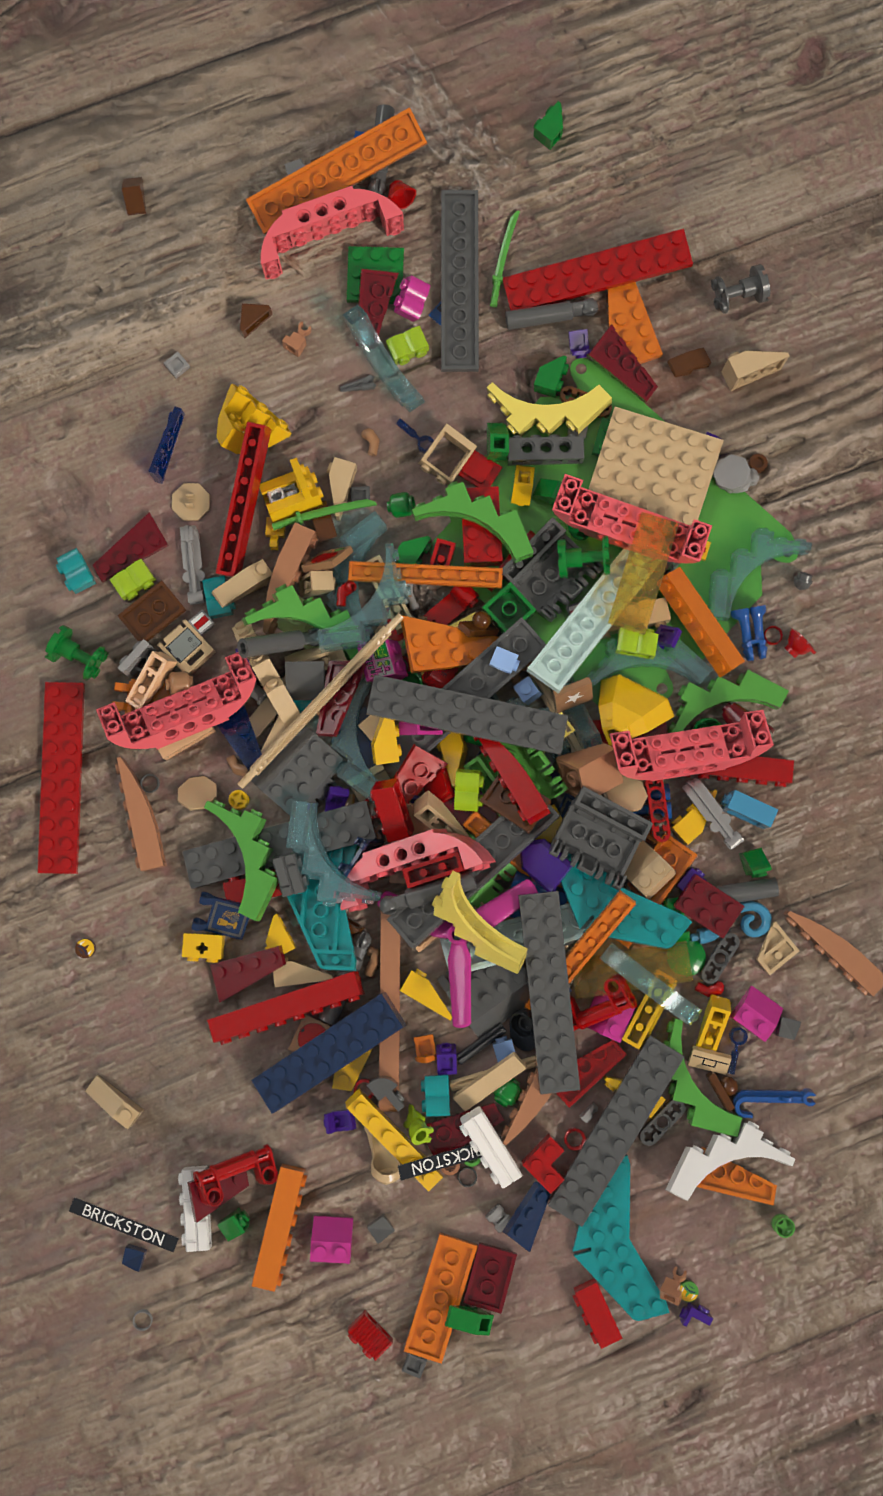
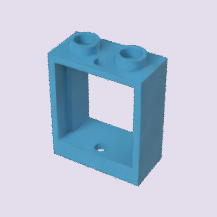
M737 790L731 791L727 795L724 794L720 802L723 812L761 829L771 828L778 809Z

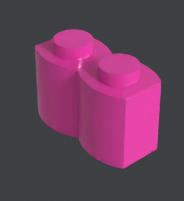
M410 275L401 281L400 296L398 295L394 301V312L414 322L419 320L422 314L430 285Z

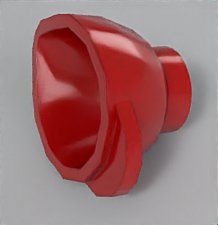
M395 180L389 186L390 190L387 198L402 210L413 203L417 191L401 180Z
M791 628L788 645L784 648L794 658L810 651L815 654L814 647L798 631Z

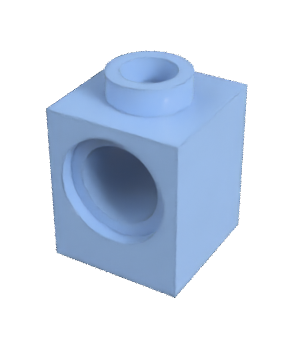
M497 646L489 666L511 674L512 670L516 672L520 661L517 660L519 655Z

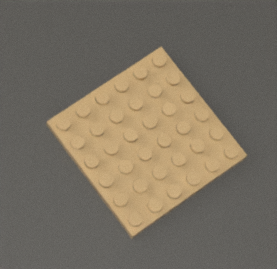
M614 407L588 490L690 525L694 519L698 520L724 440Z

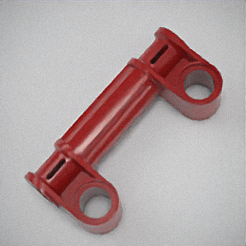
M614 974L604 983V991L609 1000L583 1011H580L576 1000L570 995L574 1031L578 1029L583 1030L611 1017L620 1015L624 1010L637 1007L636 998L631 992L624 976ZM612 981L618 984V989L612 985Z
M266 1144L263 1148L256 1151L250 1150L211 1165L209 1169L193 1172L194 1182L198 1188L201 1202L206 1206L220 1205L224 1195L219 1181L253 1169L255 1179L259 1184L270 1185L275 1183L278 1179V1171L271 1147ZM266 1170L270 1175L267 1181L264 1179V1172ZM213 1191L215 1193V1200L210 1202L209 1194Z

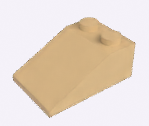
M762 351L735 352L728 357L721 372L730 391H733L781 370L789 358V354L785 352Z
M642 841L624 875L627 876L626 879L646 899L650 900L676 872L655 850Z

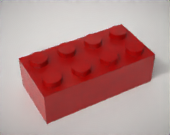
M498 486L466 488L471 502H474L475 498L482 495L485 497L490 496L498 517L500 516ZM462 519L464 566H500L503 562L501 541L486 528L475 522Z

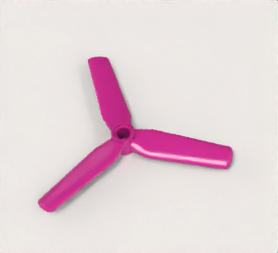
M526 879L475 911L489 925L495 927L520 909L518 895L538 893L537 888L533 882ZM385 891L378 900V907H380L379 904L381 899L385 896L394 897L397 895L392 892ZM445 921L430 935L449 939L451 942L448 970L452 1023L456 1028H464L471 1024V955L467 947L469 941L462 938L454 940L455 927L452 923Z

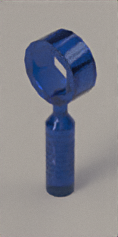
M400 418L396 424L409 436L418 440V449L421 453L425 454L428 449L424 450L420 446L421 441L428 440L432 443L434 441L432 437L427 435L419 437L417 432Z
M740 1027L733 1028L729 1033L730 1041L735 1045L731 1051L732 1060L727 1073L735 1075L739 1055L738 1045L745 1044L748 1039L747 1032ZM741 1030L744 1033L743 1040L736 1042L733 1039L734 1032Z

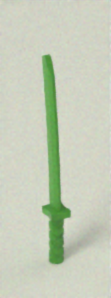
M519 210L510 217L503 239L495 275L492 278L491 307H497L500 285L503 282L504 265L520 214Z
M364 499L320 508L302 514L298 511L293 517L272 523L273 530H277L294 523L302 525L304 524L303 521L338 512L376 506L377 503Z

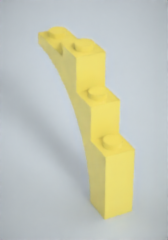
M493 382L487 387L488 398L494 404L497 402L501 406V412L508 417L506 419L507 429L511 434L520 436L524 435L535 424L542 433L546 432L550 436L565 421H567L565 424L572 432L575 430L579 434L612 404V397L600 385L575 400L551 405L532 404L515 399L499 389Z
M452 871L451 875L445 877L441 888H443L440 896L436 895L433 900L434 916L452 923L455 927V936L473 943V946H475L474 955L518 974L526 959L528 948L498 932L475 911L463 892L460 874Z

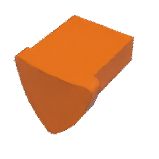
M433 1034L414 1037L417 1055L415 1061L429 1063L436 1060L437 1053Z

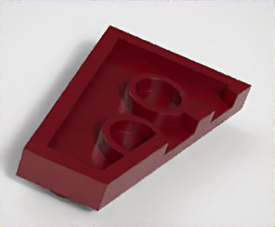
M247 1171L219 1181L224 1198L218 1206L204 1205L201 1202L194 1180L187 1182L194 1222H199L249 1186ZM213 1191L209 1194L210 1202L215 1200V1193Z

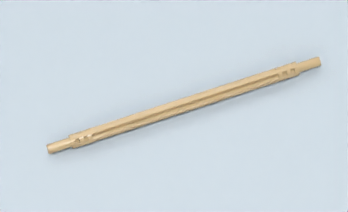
M400 613L369 640L251 765L249 772L237 783L242 789L270 764L392 634L391 631L404 619Z

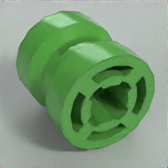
M777 1214L772 1218L771 1226L780 1237L788 1238L794 1234L795 1224L787 1215Z

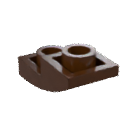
M704 347L685 352L667 361L674 377L690 375L693 370L709 367L712 363Z
M322 501L323 506L317 507L310 511L328 507L327 501ZM331 514L312 519L319 542L338 537Z

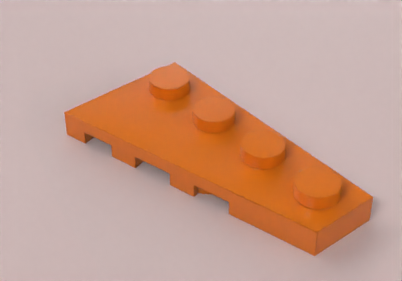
M728 1162L708 1174L697 1187L774 1206L777 1185L747 1171L737 1164Z

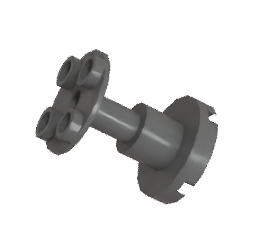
M761 264L751 266L750 277L741 279L739 284L727 288L720 276L712 279L711 287L716 295V298H714L715 308L720 309L723 314L728 313L729 299L740 295L743 298L754 296L758 303L769 301L767 298L770 297L769 278L767 274L763 275L762 272L765 268Z

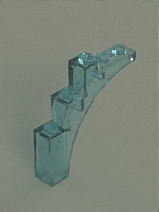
M376 511L372 512L339 538L340 548L351 546L353 549L350 556L333 568L335 572L333 576L339 583L343 582L342 584L348 581L349 561L364 562L373 544L387 531V525ZM355 582L357 585L356 590L346 597V607L336 606L337 589L341 586L339 585L326 595L329 600L326 602L332 611L341 609V611L348 610L352 620L358 625L356 627L358 632L362 636L366 635L369 639L374 635V631L366 620L361 608L359 582Z
M767 528L755 530L751 534L750 552H748V549L740 548L731 554L730 573L726 569H717L710 576L708 608L717 621H727L730 618L732 602L736 592L744 579L754 569L777 557L792 554H808L811 551L812 543L806 542L805 539H795L794 541H789L785 537L774 539V532L769 531Z
M393 543L385 544L386 561L383 576L370 601L348 620L333 627L317 630L321 653L364 647L367 641L370 640L369 629L365 630V628L387 625V619H391L390 607L386 608V606L409 603L408 597H412L411 587L406 585V580L398 581V579H402L401 569L396 568L399 553L398 549H394Z
M612 637L605 645L607 649L604 653L609 658L605 656L598 664L600 668L596 672L592 670L586 677L590 678L593 688L602 679L627 668L641 666L658 667L673 671L698 686L713 669L680 639H678L675 648L666 647L665 650L667 652L657 645L655 658L645 659L615 653L617 638L615 640Z
M364 677L359 682L339 730L341 733L337 737H333L330 747L347 760V763H342L338 768V778L375 805V802L370 797V791L378 780L367 768L358 742L360 710L365 697L372 688V682L366 681Z
M292 800L286 848H293L292 852L304 854L301 874L308 875V879L319 880L317 901H323V905L335 906V903H342V899L346 901H355V898L362 899V903L373 904L374 901H380L381 892L366 889L354 883L342 874L340 870L338 871L329 858L319 835L317 822L318 803Z

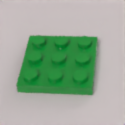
M348 246L347 303H358L361 269L399 273L389 300V304H394L396 297L400 296L401 292L400 284L403 280L404 248Z

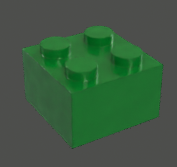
M511 582L482 607V611L489 614L491 622L502 634L521 617L527 622L536 613L533 605Z

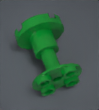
M608 536L602 537L603 550L582 551V548L567 549L566 539L558 540L560 578H568V568L583 567V563L603 562L604 575H610Z
M65 625L60 626L59 629L61 631L59 634L55 632L46 646L45 652L48 654L45 655V658L51 662H56L61 656L69 661L75 659L86 665L83 679L85 681L91 677L95 679L100 673L99 667L101 663L107 659L109 652L105 651V647L101 646L93 655L86 653L80 649V644L71 640L72 629Z

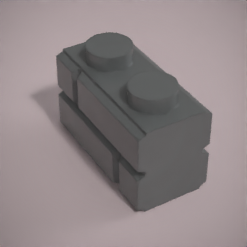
M298 851L277 855L272 859L282 897L302 893L307 890L309 878L307 874L303 873L304 860L302 855H298Z

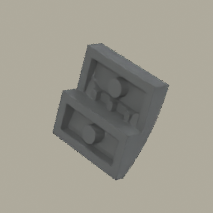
M324 661L285 662L286 688L293 700H314L324 689Z

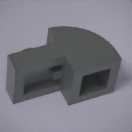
M379 1076L367 1083V1087L379 1101L386 1096L397 1111L404 1107L405 1103L403 1101L405 1098L398 1090L396 1092L393 1090L398 1086V1082L393 1078Z

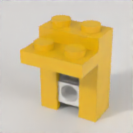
M297 457L290 460L293 472L260 484L259 488L273 523L293 517L298 511L302 514L323 506L321 498L324 496L320 486L316 487L315 483H318L315 473H310L308 466L304 467V464L299 465Z

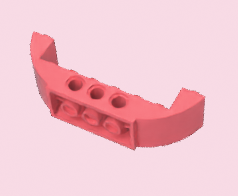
M353 186L282 210V215L268 230L261 249V265L265 279H275L283 274L277 253H285L290 248L304 246L312 240H321L329 234H338L343 229L354 228L365 221L371 222L377 217H380L387 236L398 235L404 230L403 212L387 197L365 189H353Z
M567 474L564 475L552 511L569 526L579 529L584 535L601 541L603 536H608L609 544L655 560L685 564L700 562L712 525L695 519L690 525L585 489L581 487L582 479Z
M238 652L225 657L229 672L124 715H120L115 702L96 709L107 739L124 748L160 749L228 721L229 717L245 704L255 687L256 677L247 658H242Z
M764 710L744 712L740 722L642 738L631 739L630 731L610 733L619 772L631 779L650 780V782L725 770L728 767L753 759L774 746Z
M431 829L362 853L363 857L354 865L344 883L340 909H348L349 912L367 909V904L373 903L368 883L377 881L381 877L395 875V872L402 871L404 868L456 851L460 852L464 869H472V872L491 868L490 864L496 861L486 848L470 837L459 833L447 832V829Z

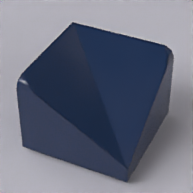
M128 1244L125 1247L122 1264L139 1272L142 1268L147 1249Z

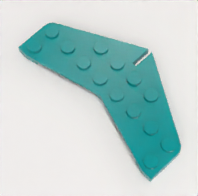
M568 853L566 858L570 861L572 855ZM576 864L560 883L579 930L591 916L594 918L583 931L584 933L619 891L611 887V884H605L607 873L603 872L602 876L597 880L594 878V874L590 876L577 869ZM621 888L622 892L636 901V905L608 938L669 949L678 941L692 921L678 912Z
M357 844L303 859L304 866L302 869L303 873L307 874L309 878L308 888L302 893L287 896L318 966L324 970L356 971L357 961L346 910L340 909L341 894L347 876L344 875V872L338 871L337 868L341 862L348 865L351 863L358 848Z
M626 1154L583 1227L578 1225L572 1251L591 1247L590 1250L573 1254L574 1257L633 1320L641 1321L670 1312L666 1300L660 1298L659 1288L630 1240V1162Z

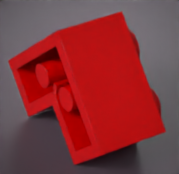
M548 1133L521 1162L551 1194L565 1180L563 1175L552 1165L564 1152V1149Z

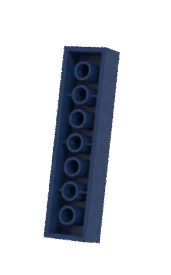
M381 993L251 1081L271 1114H273L407 1025L387 993Z

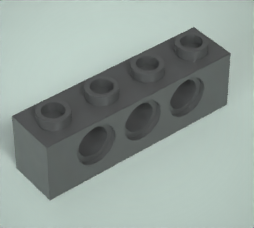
M557 434L550 435L549 437L532 435L530 438L515 435L509 438L508 466L583 464L584 436H579L578 434H570L568 437H560ZM527 446L530 447L532 451L529 453H525L522 451V448ZM547 446L550 448V451L543 452L541 447ZM567 446L569 451L563 452L559 447Z

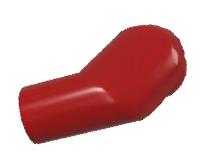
M347 581L337 589L336 606L346 607V597L357 588L355 582Z
M716 981L708 987L697 982L694 990L710 998L711 994L721 995L724 991V984L721 981Z

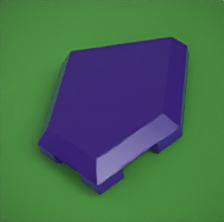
M537 839L520 853L521 866L547 892L554 891L573 866L570 865V861L567 858L562 861L559 859V855L557 858L550 855L551 844L546 839Z

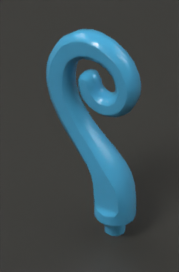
M755 901L740 902L745 906L741 913L754 911L760 915L762 920L759 928L751 929L749 923L755 917L752 914H746L740 923L742 931L747 936L755 938L766 934L772 922L769 910L761 903ZM706 927L697 929L696 933L690 934L691 942L698 941L699 944L709 943L720 937Z

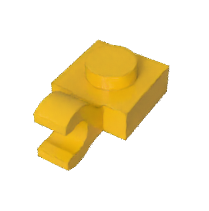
M266 517L265 536L271 537V550H279V538H285L286 527L273 530L271 517Z

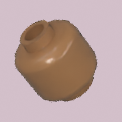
M186 671L171 672L168 679H165V690H169L171 695L194 686L193 677L189 676Z

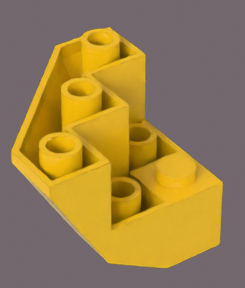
M233 383L230 385L218 417L217 439L221 447L235 454H240L247 422L266 425L272 429L268 448L290 437L292 433L284 420L279 419L264 403L259 402L244 386H236Z
M621 674L601 680L598 708L602 730L609 746L612 745L610 733L630 731L632 739L649 732L674 717L668 698Z

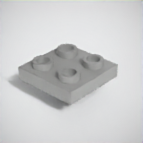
M144 639L138 641L133 646V651L129 656H124L119 662L118 669L130 678L138 671L141 673L140 662L148 660L152 651H157Z

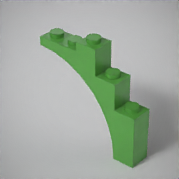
M456 481L450 483L445 488V497L443 495L437 496L432 499V502L427 504L425 502L419 503L412 509L415 521L429 517L449 516L475 522L486 528L501 541L510 553L514 563L533 556V549L517 510H506L498 517L491 497L482 495L475 498L474 502H471L464 482L458 483Z
M284 584L276 588V593L272 594L275 602L271 599L262 604V609L256 611L253 608L245 612L246 617L242 618L245 626L270 618H289L302 621L315 628H319L336 645L340 644L347 660L353 659L358 653L357 646L364 644L348 610L341 611V609H337L330 613V617L321 598L314 599L313 596L304 600V605H302L293 585L287 587Z
M750 670L739 674L735 682L738 685L719 676L715 680L711 679L706 688L709 691L689 682L686 686L682 685L677 694L680 696L678 702L684 704V706L681 705L676 713L678 718L675 723H671L667 732L683 731L697 715L719 704L752 702L777 710L781 708L789 690Z
M207 801L204 808L217 815L229 827L236 837L243 854L246 883L238 913L254 921H260L279 883L275 876L276 872L268 868L264 871L273 851L272 848L268 847L270 843L260 838L258 839L266 819L261 817L262 813L254 809L251 812L244 810L242 814V812L231 808V810L224 808L226 804L220 801Z
M672 1017V1021L668 1022L666 1032L669 1033L668 1039L664 1040L663 1043L683 1054L681 1041L683 1020ZM683 1059L672 1077L674 1082H671L669 1085L668 1094H670V1098L674 1101L692 1105V1108H689L687 1112L688 1123L691 1126L738 1137L742 1117L723 1110L705 1097L693 1082Z

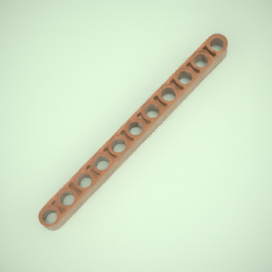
M381 911L380 994L386 992L400 1014L401 936L386 920L391 915H386ZM400 1030L379 1044V1076H388L396 1080L398 1086L393 1089L395 1092L399 1091ZM386 1096L379 1101V1109L382 1112H399Z

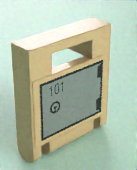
M184 619L182 622L186 626L185 628L179 624L163 639L166 643L165 646L160 642L157 645L166 655L177 661L176 666L181 671H186L191 676L216 651ZM201 649L204 654L190 666L187 661Z

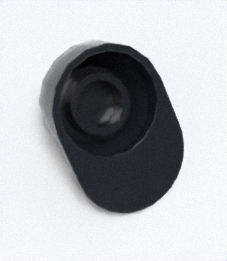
M519 1009L511 1016L509 1021L510 1037L517 1048L523 1051H531L535 1048L531 1010Z

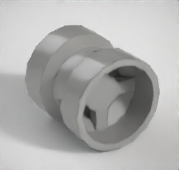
M498 1204L488 1212L485 1218L495 1225L496 1231L500 1233L506 1227L511 1216L506 1214L504 1208Z

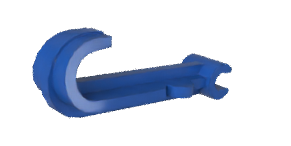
M805 1088L802 1091L741 1090L735 1094L732 1103L736 1114L744 1118H753L751 1111L740 1109L741 1103H805L807 1106H814L816 1104L814 1100L807 1097L816 1096V1094L810 1088Z

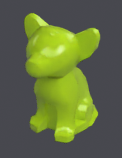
M409 1104L408 1115L403 1126L409 1128L411 1142L414 1145H420L425 1142L429 1143L432 1139L429 1134L434 1132L433 1127H428L425 1123V1116L416 1111L412 1104Z

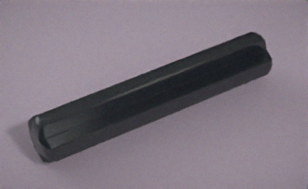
M499 1023L457 1053L458 1063L464 1064L493 1043L496 1038L504 1035L507 1031L503 1024Z

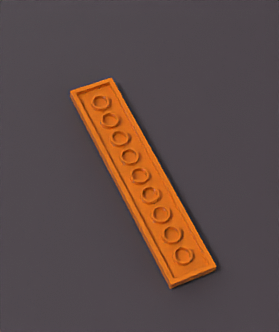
M409 107L252 195L246 201L265 235L272 224L282 215V210L353 186L425 146L427 141Z

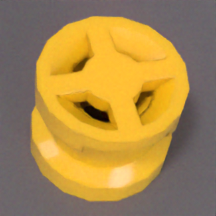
M242 790L233 791L228 799L231 807L237 810L245 809L250 801L247 793Z

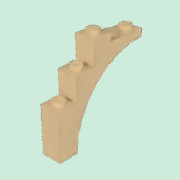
M239 621L232 628L237 642L242 638L257 636L252 625L245 626L243 621ZM268 654L247 658L268 698L287 728L301 713Z

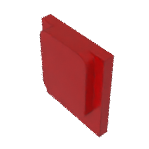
M474 450L458 476L476 487H491L503 467L492 460H487V457Z
M442 768L436 774V777L423 787L425 792L430 791L443 803L455 797L446 768Z

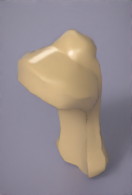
M364 1126L372 1152V1176L384 1185L399 1180L398 1165L402 1164Z

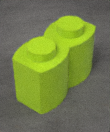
M420 326L411 328L402 334L395 335L386 340L387 348L395 365H405L410 362L411 358L424 357L429 351V345Z
M140 559L125 570L114 575L110 581L121 598L130 601L138 596L140 590L151 588L156 578L146 563Z
M625 625L624 628L619 629L615 653L654 659L659 634L654 633L652 629L639 631L635 630L634 626Z
M457 769L454 810L478 812L479 806H483L480 802L483 795H480V788L484 787V776H481V770Z

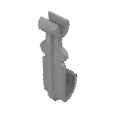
M185 525L180 527L183 569L187 571L183 574L182 578L184 582L189 583L190 591L187 593L188 603L190 605L205 603L201 582L206 576L201 571L203 565L199 533L195 525Z
M693 778L691 781L688 780L682 788L704 819L711 822L710 830L712 832H720L724 837L725 845L730 850L744 841L742 836L737 831L734 832L729 825L731 817L728 814H722L723 809L705 785L697 778Z

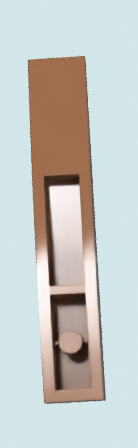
M294 523L275 564L266 602L271 599L275 602L272 594L276 593V588L284 584L287 587L291 585L294 587L296 582L299 583L302 577V566L310 560L309 554L318 544L319 539L316 531ZM279 618L264 619L263 632L265 635L275 633Z
M119 757L115 767L117 774L121 776L122 782H119L121 793L125 795L123 805L125 811L129 814L127 824L129 830H132L133 833L131 843L133 849H136L138 856L135 857L136 866L140 868V871L166 867L160 831L153 809L136 775L126 760Z
M791 911L783 913L787 917L785 919L786 922L792 927L796 926L801 931L799 934L805 940H811L815 944V950L821 955L825 954L829 958L828 962L836 969L839 967L844 972L842 975L849 982L853 981L858 985L856 989L861 994L874 997L883 987V973L845 939Z
M537 1068L535 1072L531 1071L526 1081L529 1084L526 1090L521 1091L518 1098L520 1103L517 1108L514 1107L509 1116L511 1121L508 1126H504L500 1136L503 1137L502 1143L505 1145L513 1140L531 1122L552 1094H540Z

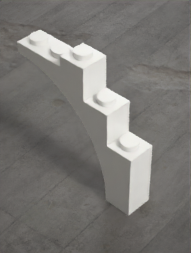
M750 1121L748 1123L741 1122L738 1137H734L732 1140L731 1137L723 1133L720 1135L713 1134L705 1153L703 1149L695 1145L692 1148L686 1146L665 1190L688 1201L695 1188L708 1174L730 1161L746 1157H764L793 1166L795 1158L790 1156L791 1152L781 1147L778 1150L773 1147V1142L762 1138L764 1132L758 1130V1125Z

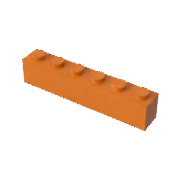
M681 567L669 572L655 583L720 678L745 662Z
M283 1163L280 1167L252 1287L275 1292L277 1286H281L284 1275L280 1273L281 1268L286 1266L288 1254H285L287 1246H291L293 1238L290 1230L291 1226L295 1227L298 1215L295 1214L296 1206L300 1207L303 1196L299 1193L301 1187H305L307 1175H304V1168Z

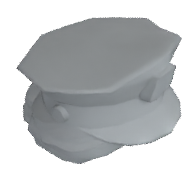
M732 454L718 460L713 472L716 485L730 494L745 492L750 486H755L759 480L757 470L749 468L745 458Z

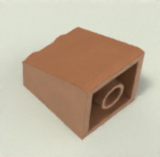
M605 743L556 758L559 774L562 778L561 782H565L569 788L565 792L576 797L583 786L602 795L623 783V777L618 770L613 747Z

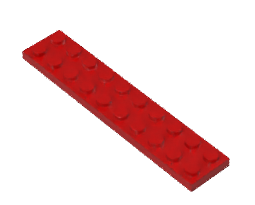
M683 228L503 277V284L509 308L512 311L559 303L693 266V261Z
M45 682L38 873L78 874L85 683Z

